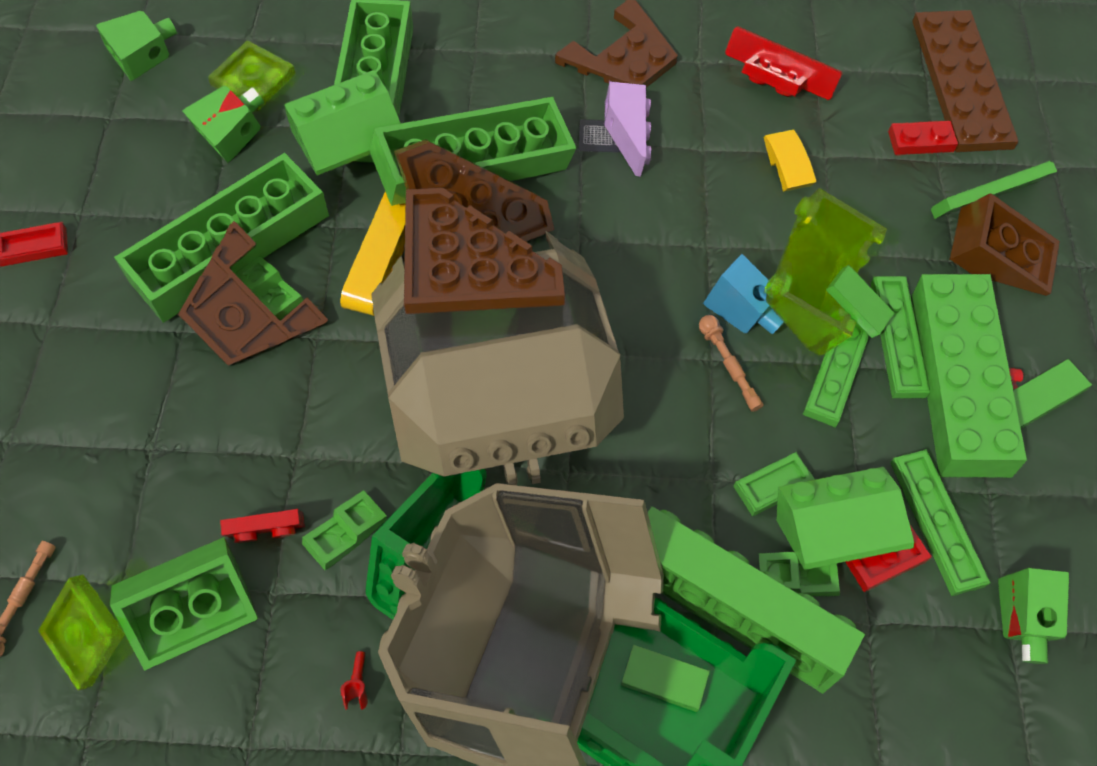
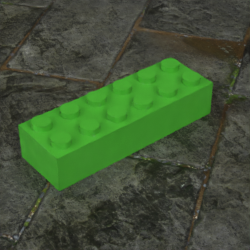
M351 0L334 83L336 85L375 70L389 92L398 118L400 116L413 34L410 1ZM371 154L355 160L358 162H374Z
M548 97L374 128L370 154L389 202L393 206L406 203V187L394 151L425 139L509 181L566 170L574 155L576 146L554 98Z
M283 153L114 258L129 283L164 323L180 312L233 221L256 243V247L231 268L236 273L257 257L265 258L327 218L329 214L324 194L290 157Z
M922 274L912 294V302L930 390L927 400L939 476L1012 478L1027 461L991 275Z
M653 506L650 508L648 516L664 573L663 593L661 594L750 649L758 643H771L779 646L786 654L796 659L790 674L822 694L845 675L865 636L863 632L856 629V625L850 619L842 615L829 613L819 607V602L810 595L794 592L784 586V582L775 574L759 571L749 565V561L740 553L726 551L714 544V540L705 532L700 530L693 531L684 526L673 513L667 510L659 511Z

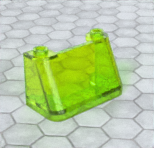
M819 188L809 198L805 196L798 203L794 214L797 215L776 273L766 284L764 293L767 294L766 302L804 347L821 356L850 338L856 325V321L850 318L851 315L845 312V309L826 289L839 271L847 265H850L858 274L859 269L870 260V256L867 255L868 248L874 242L877 244L883 242L887 228Z

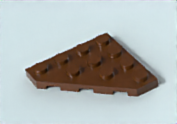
M426 139L394 151L406 190L444 188L454 195L456 202L466 208L472 206L492 219L493 226L504 233L510 231L524 241H529L546 234V231L551 232L555 230L546 199Z
M444 188L406 190L404 307L406 314L565 305L563 272L560 263L550 257L545 260L532 251V245L510 231L507 233L502 232L493 226L492 219L472 206L466 208L456 202L454 195Z

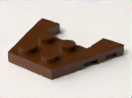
M627 0L614 10V19L630 29V31L600 54L594 56L574 40L555 54L556 64L563 67L566 64L577 67V72L586 76L593 73L603 77L604 82L608 84L609 82L646 85V88L675 66L678 58L676 52L636 0Z
M235 221L229 225L221 243L211 256L210 262L203 274L200 275L178 313L228 366L322 326L328 321L324 314L308 298L303 300L280 321L236 276L231 268L254 249L256 243Z

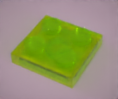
M247 40L210 74L208 79L211 86L216 89L227 86L238 98L253 87L264 100V103L256 109L258 111L296 72L293 64Z
M83 574L69 577L38 630L78 691L93 686L125 635L118 621L114 619L98 593Z

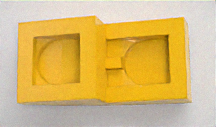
M794 129L763 137L771 166L776 165L783 192L812 186L816 183L806 150Z

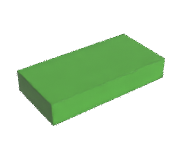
M850 265L842 268L826 289L871 338L881 334L894 314Z
M797 452L736 481L733 487L753 517L777 505L779 486L815 479Z
M633 645L621 686L698 712L710 671Z

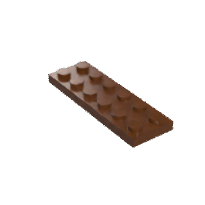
M971 10L916 12L912 22L945 121H951L958 142L955 152L1015 149L1019 141Z

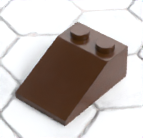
M990 193L960 209L950 260L971 274H990L992 281L1047 296L1052 291L1060 241Z

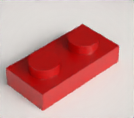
M951 121L893 123L888 131L895 155L954 152L958 145Z
M299 509L220 520L221 535L234 538V543L257 541V534L272 532V538L295 535V528L305 527L304 512Z
M911 525L914 548L846 561L847 566L864 592L926 563L932 557Z

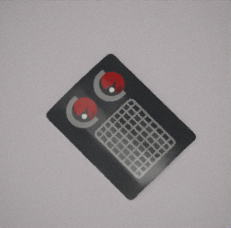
M580 119L579 151L621 153L605 127V120Z

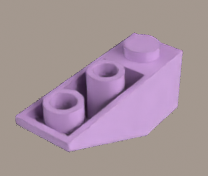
M609 82L605 100V127L635 176L641 177L644 164L649 165L651 158V146L646 145V140H649L651 122L646 121L651 105V100L646 98V85Z

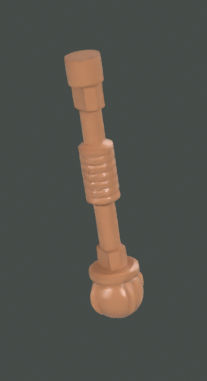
M713 315L702 317L699 321V330L705 335L704 337L707 341L711 340L713 345L717 346L724 358L723 364L733 381L738 382L751 412L759 410L764 404L754 389L749 386L745 379L746 374L725 345L722 336L724 329L720 327L719 320Z
M41 541L36 550L37 555L32 561L30 568L24 577H20L7 599L9 604L0 617V657L5 651L4 644L7 642L2 637L17 608L23 606L35 585L34 579L46 559L50 558L56 549V546L49 542Z

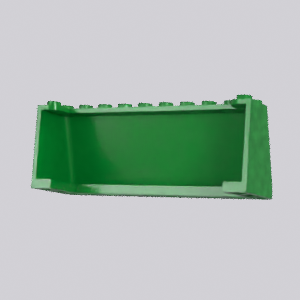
M485 469L449 476L432 473L372 535L365 593L376 609L392 620L394 619L399 600L406 592L395 586L391 574L395 566L404 565L412 568L405 563L404 557H402L406 544L415 543L427 549L431 542V534L434 528L439 525L445 510L484 490L487 477ZM514 509L521 524L550 532L539 525L532 517L525 516ZM523 541L520 590L483 683L534 718L551 722L588 617L592 568ZM655 598L654 614H661L660 631L615 624L577 741L579 749L604 766H742L796 659L786 654L779 646L771 643H758L745 656L737 651L733 645L726 641H721L704 630L697 622L685 618L658 598ZM633 645L710 671L698 712L621 686Z

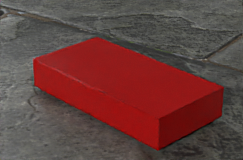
M63 222L0 233V267L68 254L67 228Z

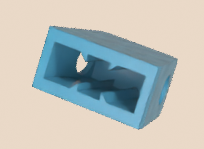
M743 254L721 275L703 303L707 308L743 333H748L756 323H759L773 335L786 320L770 307L780 295L779 290Z

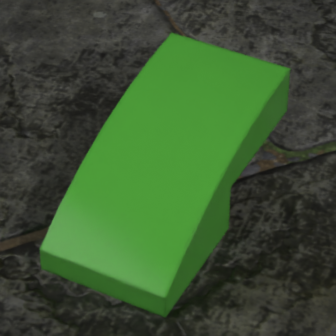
M261 256L235 273L280 321L303 301L302 296L282 280L279 271Z
M363 490L335 508L331 519L303 536L302 545L326 571L367 539L387 519V515Z
M795 552L759 554L760 571L775 574L784 582V586L794 592L805 593L810 596H840L837 563L804 570Z

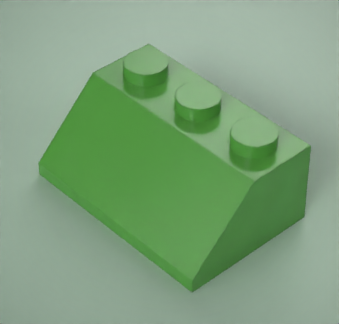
M375 70L284 104L291 131L317 176L370 155L374 128L401 124L389 92Z
M884 467L870 468L863 471L833 475L831 477L778 487L776 521L804 570L914 548V539L901 489Z
M225 537L114 584L111 588L110 607L144 671L258 619L241 570Z

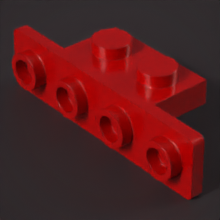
M739 26L734 28L725 51L727 56L745 63L741 73L748 75L749 80L757 84L766 83L773 86L777 93L784 96H796L804 89L830 100L842 76V71Z

